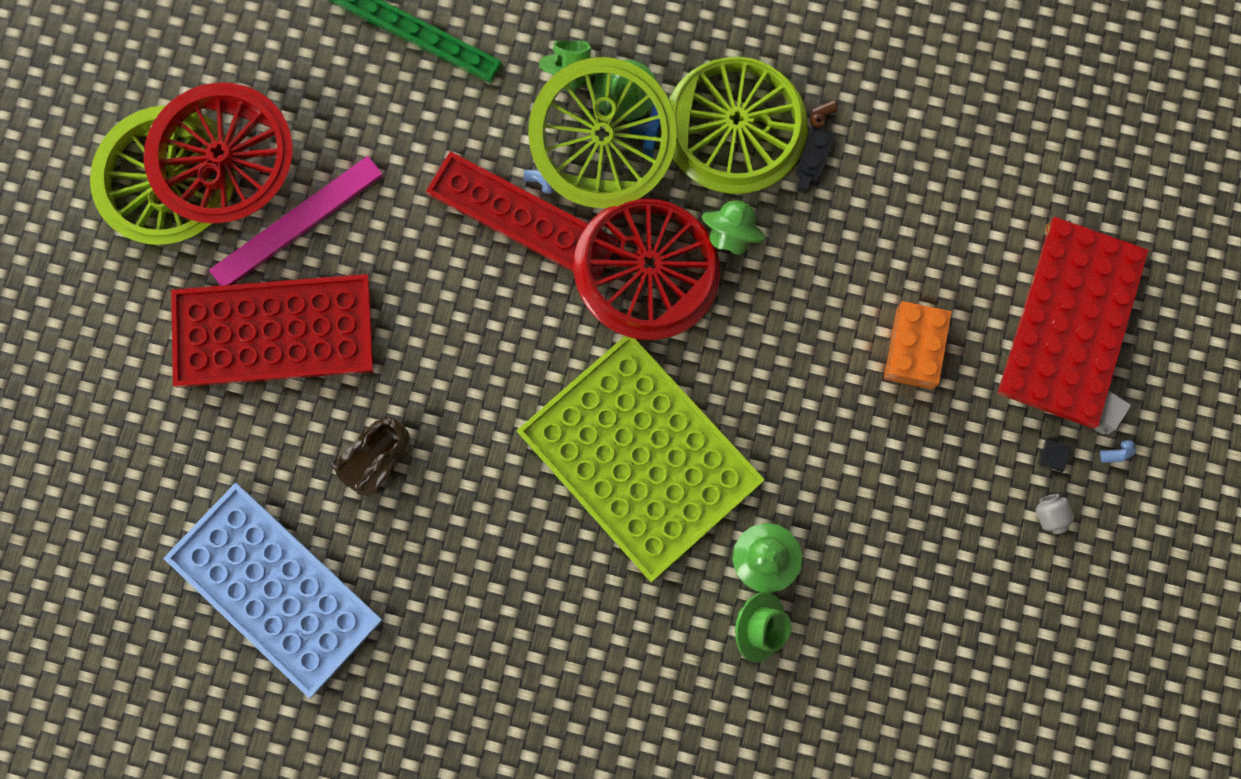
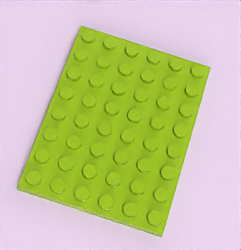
M627 336L619 340L516 430L651 583L765 480L635 338Z

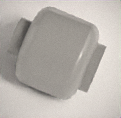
M1052 494L1039 500L1040 503L1036 507L1041 527L1044 530L1053 531L1054 534L1066 532L1069 529L1068 526L1074 521L1069 501L1065 497H1060L1059 494Z

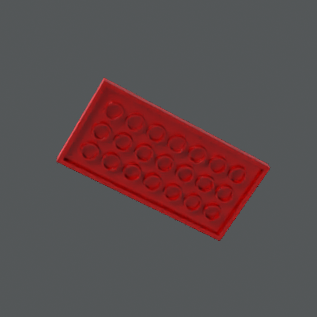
M1053 217L1050 221L997 394L1096 429L1099 425L1148 249Z
M368 274L171 290L173 387L175 388L374 372L370 276Z

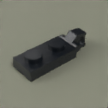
M812 126L796 170V177L801 178L797 191L806 194L810 182L817 183V180H819L835 133Z

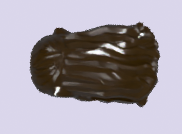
M384 417L379 421H375L364 433L360 434L358 440L347 448L344 454L337 457L331 463V468L335 470L339 480L343 481L347 487L356 491L358 495L369 496L375 494L379 486L389 477L397 459L407 454V446L410 442L409 432L400 421L393 417Z

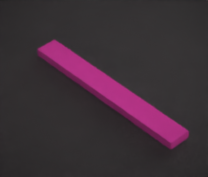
M366 156L213 266L209 271L220 286L234 285L383 177L382 173L369 156Z

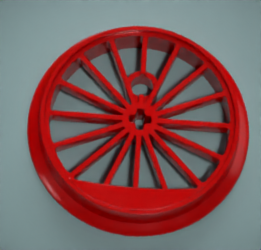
M226 82L209 83L194 87L170 101L152 123L144 147L145 172L156 196L164 205L178 215L202 223L235 221L249 216L264 207L283 185L292 160L290 129L278 107L265 95L250 87ZM202 109L217 112L218 141L215 140L201 112ZM197 112L212 143H207L186 126L183 121ZM223 113L233 115L225 140ZM240 118L250 120L233 139ZM258 123L271 128L241 143ZM181 126L207 147V150L171 140V137L175 130ZM274 135L276 136L277 148L244 151ZM168 145L202 154V156L165 159ZM276 155L273 169L241 160L244 158ZM201 163L169 180L167 179L166 166ZM235 164L268 173L270 176L264 185L261 186ZM230 167L259 190L248 199H245ZM226 171L242 202L228 207ZM212 173L217 174L214 181L207 182ZM198 174V178L181 197L174 193L172 186ZM203 184L206 187V191L200 206L188 203L189 198ZM221 188V208H207L213 190Z
M639 198L619 206L608 207L589 222L576 246L574 277L584 304L594 317L606 327L630 338L641 340L665 339L678 335L694 326L711 307L720 282L718 252L716 247L710 242V234L691 213L668 201L655 198ZM646 213L647 251L630 214ZM651 213L666 216L653 251H651ZM625 216L633 236L625 237L612 222ZM672 219L681 224L684 228L656 253L669 220ZM607 227L621 241L619 248L597 239L604 228ZM687 230L697 242L661 256ZM632 244L636 247L637 251L634 254L625 250L624 246ZM596 245L618 254L622 260H591L592 246ZM697 248L701 249L704 262L666 261ZM649 263L653 265V267L647 269L644 267L645 264ZM591 266L633 267L596 282L591 272ZM669 268H705V273L697 281ZM637 272L609 301L605 300L597 288ZM666 275L690 284L693 287L684 294ZM641 277L627 314L615 309L611 304ZM652 278L667 310L656 320H653ZM659 278L680 298L672 307ZM647 279L648 320H641L630 315L643 283Z

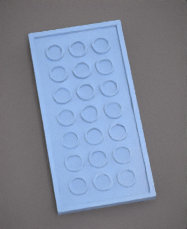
M234 483L163 558L308 698H312L383 621L379 615L238 483Z

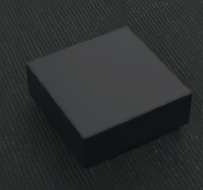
M1046 439L1038 464L1063 472L1065 471L1072 447Z

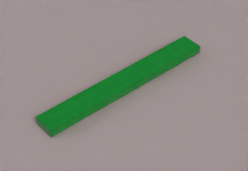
M328 0L492 84L503 65L501 60L383 0Z

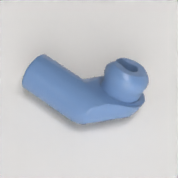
M524 170V182H539L543 186L542 191L547 194L555 191L546 182L539 170Z
M1126 440L1120 443L1121 449L1100 450L1101 463L1122 462L1129 459L1136 453V449H1134L1135 443L1131 440Z

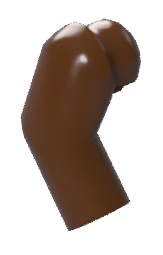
M834 100L813 108L809 118L811 127L822 128L826 116L838 111Z

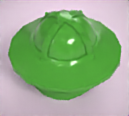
M555 41L553 43V52L556 54L540 59L539 67L554 76L558 71L572 63L593 58L591 57L592 47L585 41ZM592 73L589 76L597 75L599 73ZM585 76L569 84L573 91L582 88L586 84Z
M624 60L643 69L655 79L654 74L646 65L635 60ZM599 73L594 81L596 100L605 97L607 73ZM612 74L610 97L617 104L629 79ZM633 82L613 119L617 120L643 99L647 93ZM650 98L647 99L622 121L642 118L653 108L654 103ZM602 101L599 109L605 115H609L612 112V105L608 101Z
M744 201L727 202L722 206L721 210L704 212L702 215L703 221L712 228L709 235L710 242L720 250L726 249L733 254L740 255L745 252L749 242L759 243L765 239L763 231L755 225V211Z
M763 523L751 526L740 535L734 546L732 561L736 574L746 586L758 592L773 593L785 589L795 581L801 570L802 553L799 542L790 531L776 524Z
M768 592L757 593L748 599L741 611H738L739 613L735 621V638L738 650L749 661L756 663L767 660L784 646L791 635L792 625L789 616L784 612L783 605L779 599Z

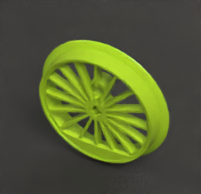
M595 57L572 63L558 71L548 80L539 92L532 107L528 136L533 160L543 178L555 191L580 205L593 208H608L638 200L659 183L672 161L676 146L677 130L671 103L662 87L652 76L627 61L609 57ZM592 73H607L605 97L596 100L589 75ZM612 74L629 79L617 104L610 97ZM582 76L586 78L594 106L595 118L569 86L572 81ZM632 83H636L647 95L611 123ZM564 88L567 89L593 124L554 102ZM650 98L654 103L658 115L614 127L647 99ZM602 101H608L612 105V112L609 115H603L599 111V105ZM553 106L592 129L547 124L549 110ZM656 119H660L661 137L616 132ZM602 126L605 127L606 132H609V135L604 140L601 139V135L597 134V131L602 129ZM546 128L591 133L590 135L553 146H548L546 140ZM615 136L660 141L661 145L657 158L654 159ZM592 138L589 143L562 165L556 166L550 155V150ZM613 141L652 162L653 166L641 177ZM593 143H596L578 176L561 172V169ZM600 145L597 179L582 177ZM604 145L615 180L601 179ZM610 145L638 181L619 180Z
M726 57L705 63L688 73L678 83L669 98L675 115L677 130L673 160L689 178L708 189L722 193L743 194L767 188L790 172L799 160L805 147L808 120L800 94L782 73L759 60L746 57ZM727 72H742L737 107H735ZM745 73L760 77L740 108ZM722 74L730 106L708 78ZM764 80L776 88L747 108ZM703 82L722 107L695 93L696 86ZM779 93L783 95L788 103L787 105L754 112ZM693 99L717 113L691 110ZM791 111L793 124L773 122L769 116ZM690 117L716 120L715 122L689 127ZM734 119L739 120L738 125L733 124ZM763 122L766 128L761 130L755 127L754 123ZM720 127L692 148H688L689 134ZM770 129L792 131L793 135L790 143L785 144L769 135ZM726 131L706 164L693 155ZM743 134L766 161L768 166L753 171ZM729 135H732L727 172L711 168L710 166ZM736 136L740 140L748 173H731ZM756 139H764L784 150V152L773 161Z
M166 105L137 111L116 124L100 143L93 158L90 172L92 197L102 218L121 235L145 244L163 245L180 242L198 235L213 224L193 220L182 224L181 216L174 212L177 227L164 229L166 212H169L171 209L164 204H157L160 199L152 190L146 174L113 172L119 158L145 170L144 164L122 152L132 141H135L144 152V146L137 138L147 137L152 123ZM197 112L183 121L186 126L209 144L212 143ZM203 114L215 140L218 141V125ZM181 126L175 130L171 137V140L177 141V138L187 139L185 144L193 145L195 140H197ZM169 145L167 159L175 157L176 147ZM181 149L176 158L186 157L189 151ZM194 153L192 156H202V154ZM193 164L166 166L167 179L169 180L189 170L188 168ZM230 167V169H231V171H232V173H233V175H234V177H235V179H236V171H235L233 168ZM226 171L228 204L234 189V184ZM113 178L147 180L146 182L112 192ZM188 178L172 186V190H175L181 197L183 194L178 187L186 191L189 187L182 183L193 184L197 178ZM207 179V182L214 181L215 179ZM221 188L216 191L213 199L210 198V204L207 208H221ZM147 189L123 209L118 210L114 199ZM198 191L193 194L203 199L204 194ZM148 199L149 203L135 225L125 219V216ZM154 208L159 211L156 230L143 228Z

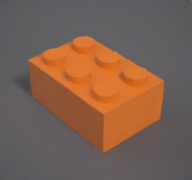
M904 301L900 303L896 309L884 380L932 390L939 384L952 311Z

